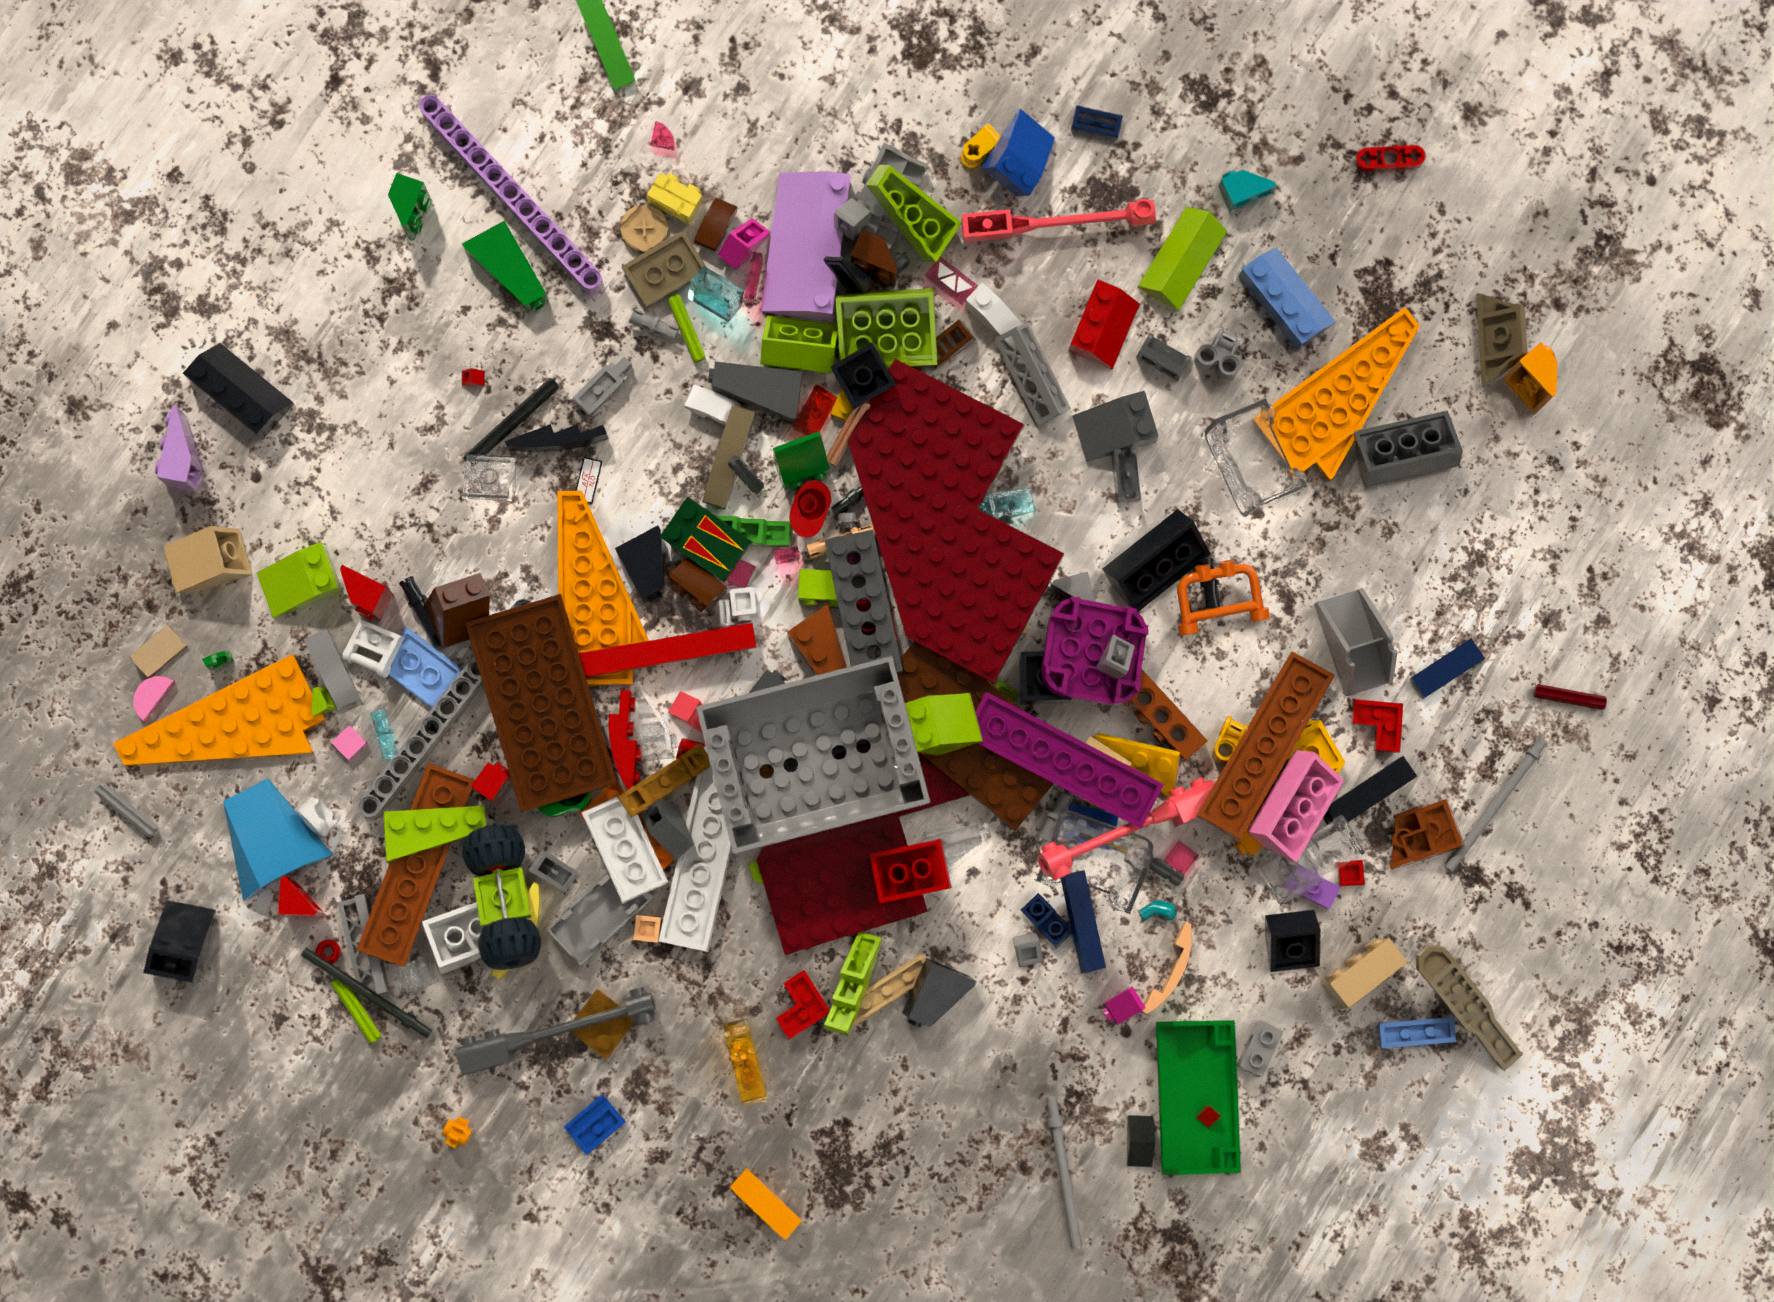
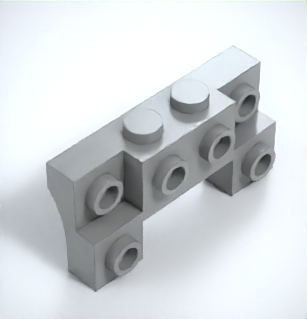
M883 143L871 171L867 169L863 177L862 183L865 185L862 192L857 191L854 200H862L870 207L871 219L863 230L884 238L891 251L898 236L899 228L883 221L887 212L866 184L878 165H891L919 188L928 164L901 152L894 146Z

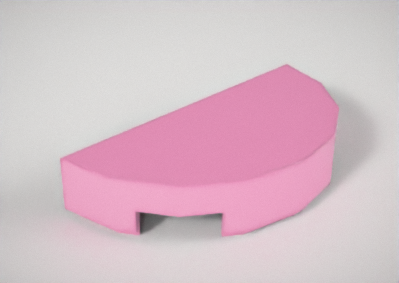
M154 676L146 679L138 686L134 694L133 705L136 714L143 721L147 720L175 681L166 677Z

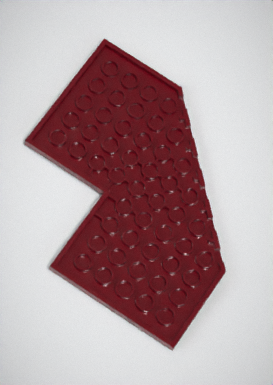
M895 359L889 369L896 386L871 400L870 408L865 411L848 443L907 639L994 684L1060 565L1064 553L979 510L1023 430L1024 424Z
M867 742L857 746L856 749L859 753H867L871 748V744ZM843 752L839 755L834 756V758L837 760H841L846 756L847 753ZM918 753L930 803L763 846L756 860L784 954H792L928 912L923 895L879 903L869 854L908 846L899 817L971 795Z

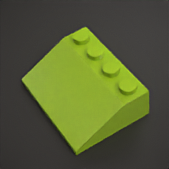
M934 288L837 294L836 312L840 360L873 342L877 345L889 368L895 359L909 366L938 364Z

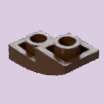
M715 198L697 231L694 243L716 252L726 236V229L737 214L738 206Z

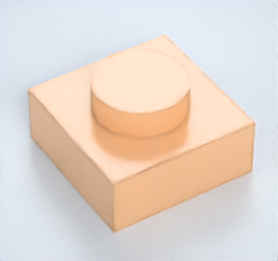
M636 915L633 940L659 943L662 918Z

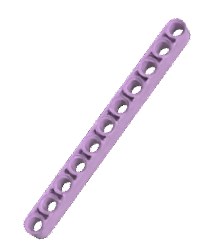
M435 95L424 96L420 100L419 107L429 125L581 289L590 295L598 294L603 288V280L596 267ZM429 106H437L434 112H426ZM445 123H453L450 129H442ZM464 139L469 140V143H468L467 146H465V147H459V146H458V143H459L461 140H464ZM477 157L485 158L481 164L473 163ZM493 174L501 175L498 181L489 180ZM509 191L517 192V195L512 199L505 197ZM525 208L533 209L532 214L529 216H523L521 213ZM542 225L549 227V230L545 233L537 232L538 228ZM561 242L565 244L564 249L560 251L553 249L556 243ZM573 260L581 261V265L577 268L569 266ZM589 277L598 279L596 284L591 286L585 284Z

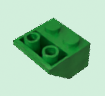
M396 173L388 192V197L408 238L414 240L415 235H419L422 230V218L424 213H428L430 210L432 199H430V194L424 182Z

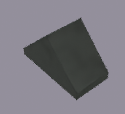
M1128 1115L1127 1166L1152 1167L1155 1149L1153 1116Z

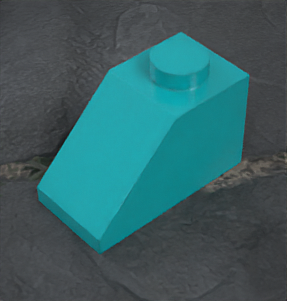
M1232 170L1222 176L1218 187L1229 210L1233 211L1273 194L1277 185L1272 180L1246 170L1238 172Z

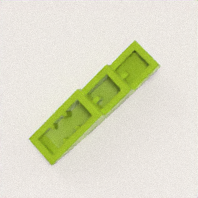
M863 932L857 934L841 969V980L832 998L833 1005L824 1023L825 1030L849 1036L882 943L881 937Z

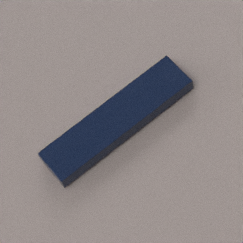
M1085 870L1070 873L1060 879L1081 973L1104 969L1106 965Z

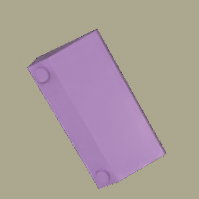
M829 171L779 173L761 313L833 321L837 277L823 260L825 256L840 257L843 233L834 228V213L848 201L851 174Z

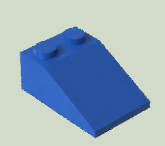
M1018 109L982 166V169L1015 196H1030L1043 175L1055 137L1022 109Z

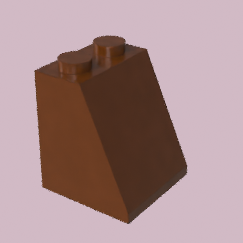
M481 573L435 587L424 605L442 649L469 641L470 638L465 622L489 616L490 595Z

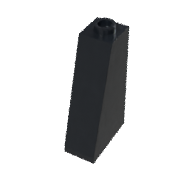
M1402 756L1333 801L1323 819L1330 828L1333 826L1337 830L1416 778L1417 775L1405 757Z

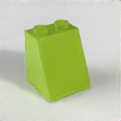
M970 693L926 696L905 703L917 752L938 756L983 742Z

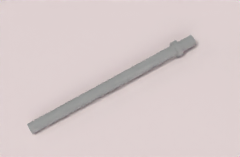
M1539 738L1532 748H1528L1526 751L1527 755L1464 839L1465 846L1458 848L1444 866L1448 871L1453 873L1534 761L1540 759V753L1548 744L1544 739Z

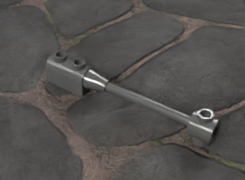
M644 987L630 990V996L625 997L626 1005L534 1032L500 1033L499 1029L484 1032L485 1038L479 1040L475 1039V1035L460 1039L461 1045L456 1046V1055L461 1075H468L514 1062L512 1052L530 1046L536 1041L626 1015L630 1016L632 1022L635 1021L636 1026L655 1021L654 1015H657L653 995L650 990L645 992Z

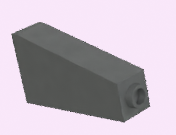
M715 361L714 369H709L708 383H712L713 391L788 423L797 424L802 372Z

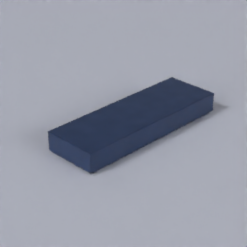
M1471 638L1411 677L1410 680L1424 699L1484 660L1485 657Z

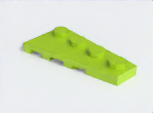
M485 806L384 812L386 863L466 838L472 831L486 826Z

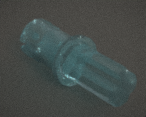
M379 709L370 713V716L372 717L376 732L374 737L378 739L384 759L393 758L397 751L392 736L394 731L390 729L386 710Z

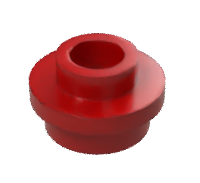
M326 939L317 945L315 953L333 964L340 958L341 948L334 940ZM328 947L333 950V954L330 957H326L324 954L325 949Z

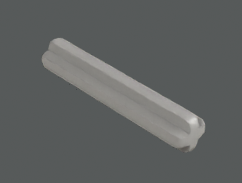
M102 783L97 787L95 793L147 837L151 838L155 835L158 827L107 784Z

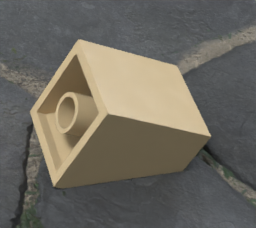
M209 526L163 546L165 559L169 565L172 584L176 593H194L252 575L240 529Z

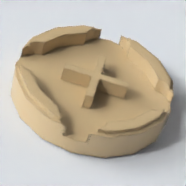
M638 205L625 213L621 220L620 230L623 241L629 248L636 252L645 253L667 239L669 228L667 219L661 210L651 205Z

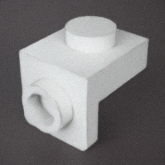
M754 587L730 589L733 620L738 619V623L753 621L752 618L757 617Z

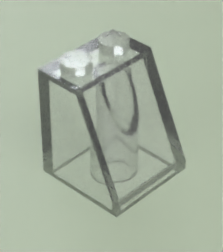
M982 818L926 831L922 835L923 842L942 838L949 875L983 849L991 837L988 823L983 824Z

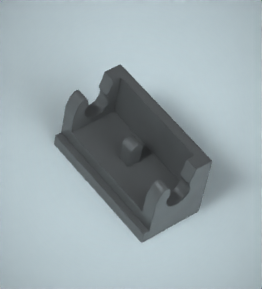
M1149 333L1136 356L1137 359L1176 381H1179L1192 358L1156 339L1151 333Z
M1132 448L1126 452H1122L1121 449H1114L1112 465L1116 503L1140 501L1135 449Z

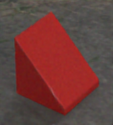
M473 368L463 370L462 386H485V371Z
M1206 1105L1197 1116L1208 1128L1221 1117L1209 1105Z

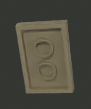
M684 230L621 266L646 309L709 273L708 268Z

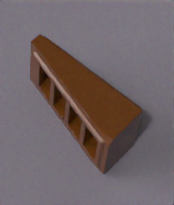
M958 319L936 337L937 350L942 357L940 359L937 358L938 364L933 366L936 369L976 340L961 320ZM959 330L965 338L961 340L955 332ZM952 336L957 343L955 347L948 340V337ZM941 342H944L950 350L946 353L940 346Z

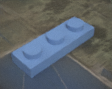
M1454 1017L1377 1023L1380 1048L1456 1042Z

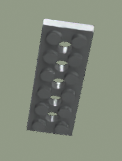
M873 530L825 539L851 666L892 656L896 673H903ZM856 553L861 557V561L856 565H851L847 562L848 555ZM855 577H863L866 581L865 586L855 588L851 583ZM861 600H867L871 607L868 611L861 612L856 607L857 603ZM868 623L873 624L876 628L875 633L870 636L863 634L861 630L863 625ZM871 647H876L881 651V655L877 659H870L866 654L867 650Z

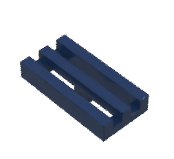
M1076 105L1071 130L1118 140L1123 115ZM1079 113L1111 121H1116V124L1080 117ZM1077 122H1078V123H1082V124L1091 125V126L1100 127V128H1105V129H1109V130H1114L1115 132L1108 131V130H1103V129H1099V128H1094V127H1090V126H1085V125H1081V124H1077Z

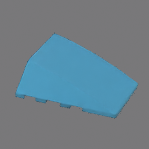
M268 778L223 801L243 901L267 890L265 886L279 880L283 875L287 876L306 865L312 867L333 856V853L306 826L300 815Z

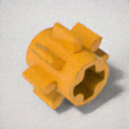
M460 1116L457 1117L456 1121L450 1118L441 1134L447 1138L444 1144L454 1149L458 1147V1144L464 1147L473 1132V1129L468 1127L470 1121Z

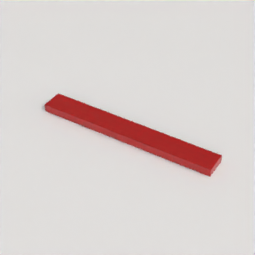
M753 623L581 652L579 655L586 678L755 649L757 645Z

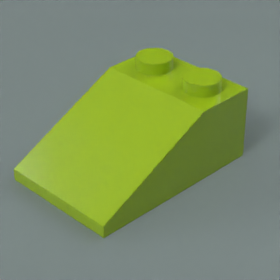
M322 542L298 550L257 572L273 618L343 592L327 547Z

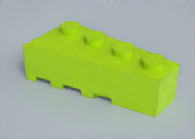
M878 165L866 186L922 259L927 262H937L962 222L891 165Z

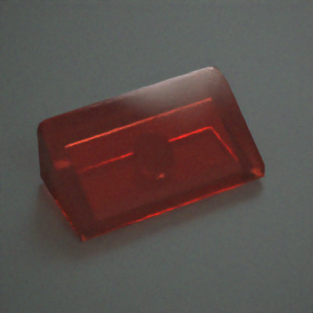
M815 384L794 424V430L806 436L821 431L837 397Z

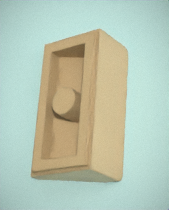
M166 625L129 658L150 678L187 645L170 626Z

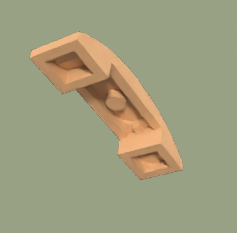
M1183 923L1173 943V946L1181 949L1161 992L1154 989L1150 990L1144 1002L1146 1008L1141 1013L1147 1014L1158 1007L1168 998L1179 983L1187 966L1191 950L1192 930L1190 923Z

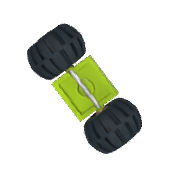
M501 824L478 828L467 835L462 851L467 868L474 875L480 876L473 878L480 925L483 928L478 939V951L485 964L492 969L506 970L523 967L535 961L541 950L539 930L531 920L527 919L532 917L524 870L520 867L525 856V844L520 833L512 826Z

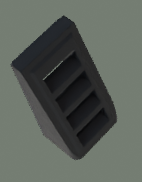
M825 256L823 260L847 291L866 292L873 281L871 275L844 257Z

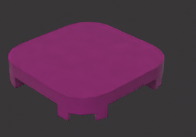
M1070 597L1060 602L1051 611L1048 620L1041 674L1045 686L1052 693L1061 697L1105 705H1121L1131 700L1139 692L1142 684L1140 683L1146 636L1149 635L1148 625H1146L1143 617L1137 612V609L1130 606L1120 607L1083 600L1080 597ZM1112 635L1135 646L1129 670L1120 679H1114L1096 669Z

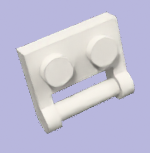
M360 619L342 654V660L350 664L354 662L386 678L391 671V664L404 638ZM361 647L383 657L380 662L357 654V650Z

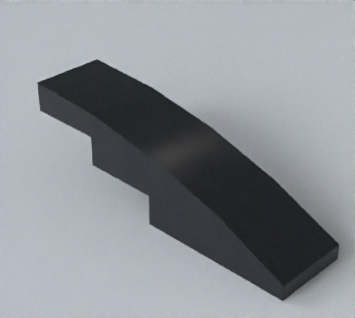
M551 424L506 440L505 444L509 451L535 453L584 447L609 438L604 425L580 433L576 424L554 433Z

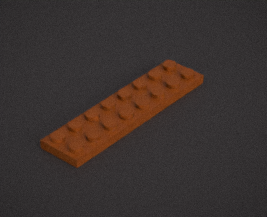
M1291 651L1196 816L1197 818L1241 841L1335 676L1333 673Z
M428 763L410 810L465 807L472 790L471 785L475 779ZM452 842L433 849L430 848L417 852V854L398 858L389 863L356 949L357 952L405 968Z

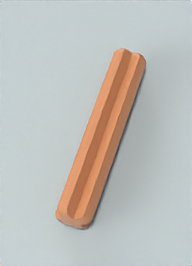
M868 402L856 409H852L827 454L829 464L833 466L839 464L849 446L848 441L865 411L870 408Z

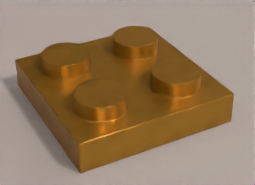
M596 989L574 1020L621 1006ZM626 1015L574 1030L571 1033L607 1060L635 1021L632 1022L630 1016Z

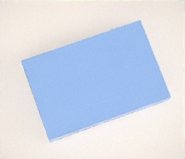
M406 627L400 634L404 641L391 664L389 676L433 708L462 671V668Z

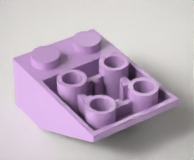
M172 405L171 412H168L166 416V426L168 428L166 436H163L161 439L160 449L162 450L161 459H158L156 462L155 474L167 487L197 492L202 467L188 418L177 406Z

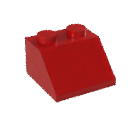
M341 565L340 572L349 600L356 607L355 611L370 621L373 618L381 620L394 594L387 586Z

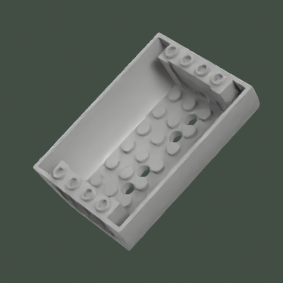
M892 656L696 707L733 854L930 803ZM865 739L870 742L871 748L867 753L862 754L857 751L856 744L858 741ZM836 746H843L846 749L847 754L841 760H837L832 756V751ZM789 758H793L798 762V768L794 772H787L784 769V762ZM763 765H771L773 767L774 774L772 777L767 779L761 777L760 769Z

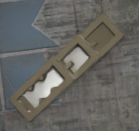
M732 405L702 500L703 503L726 510L737 477L735 470L728 466V461L731 460L732 456L742 459L755 418L754 411Z

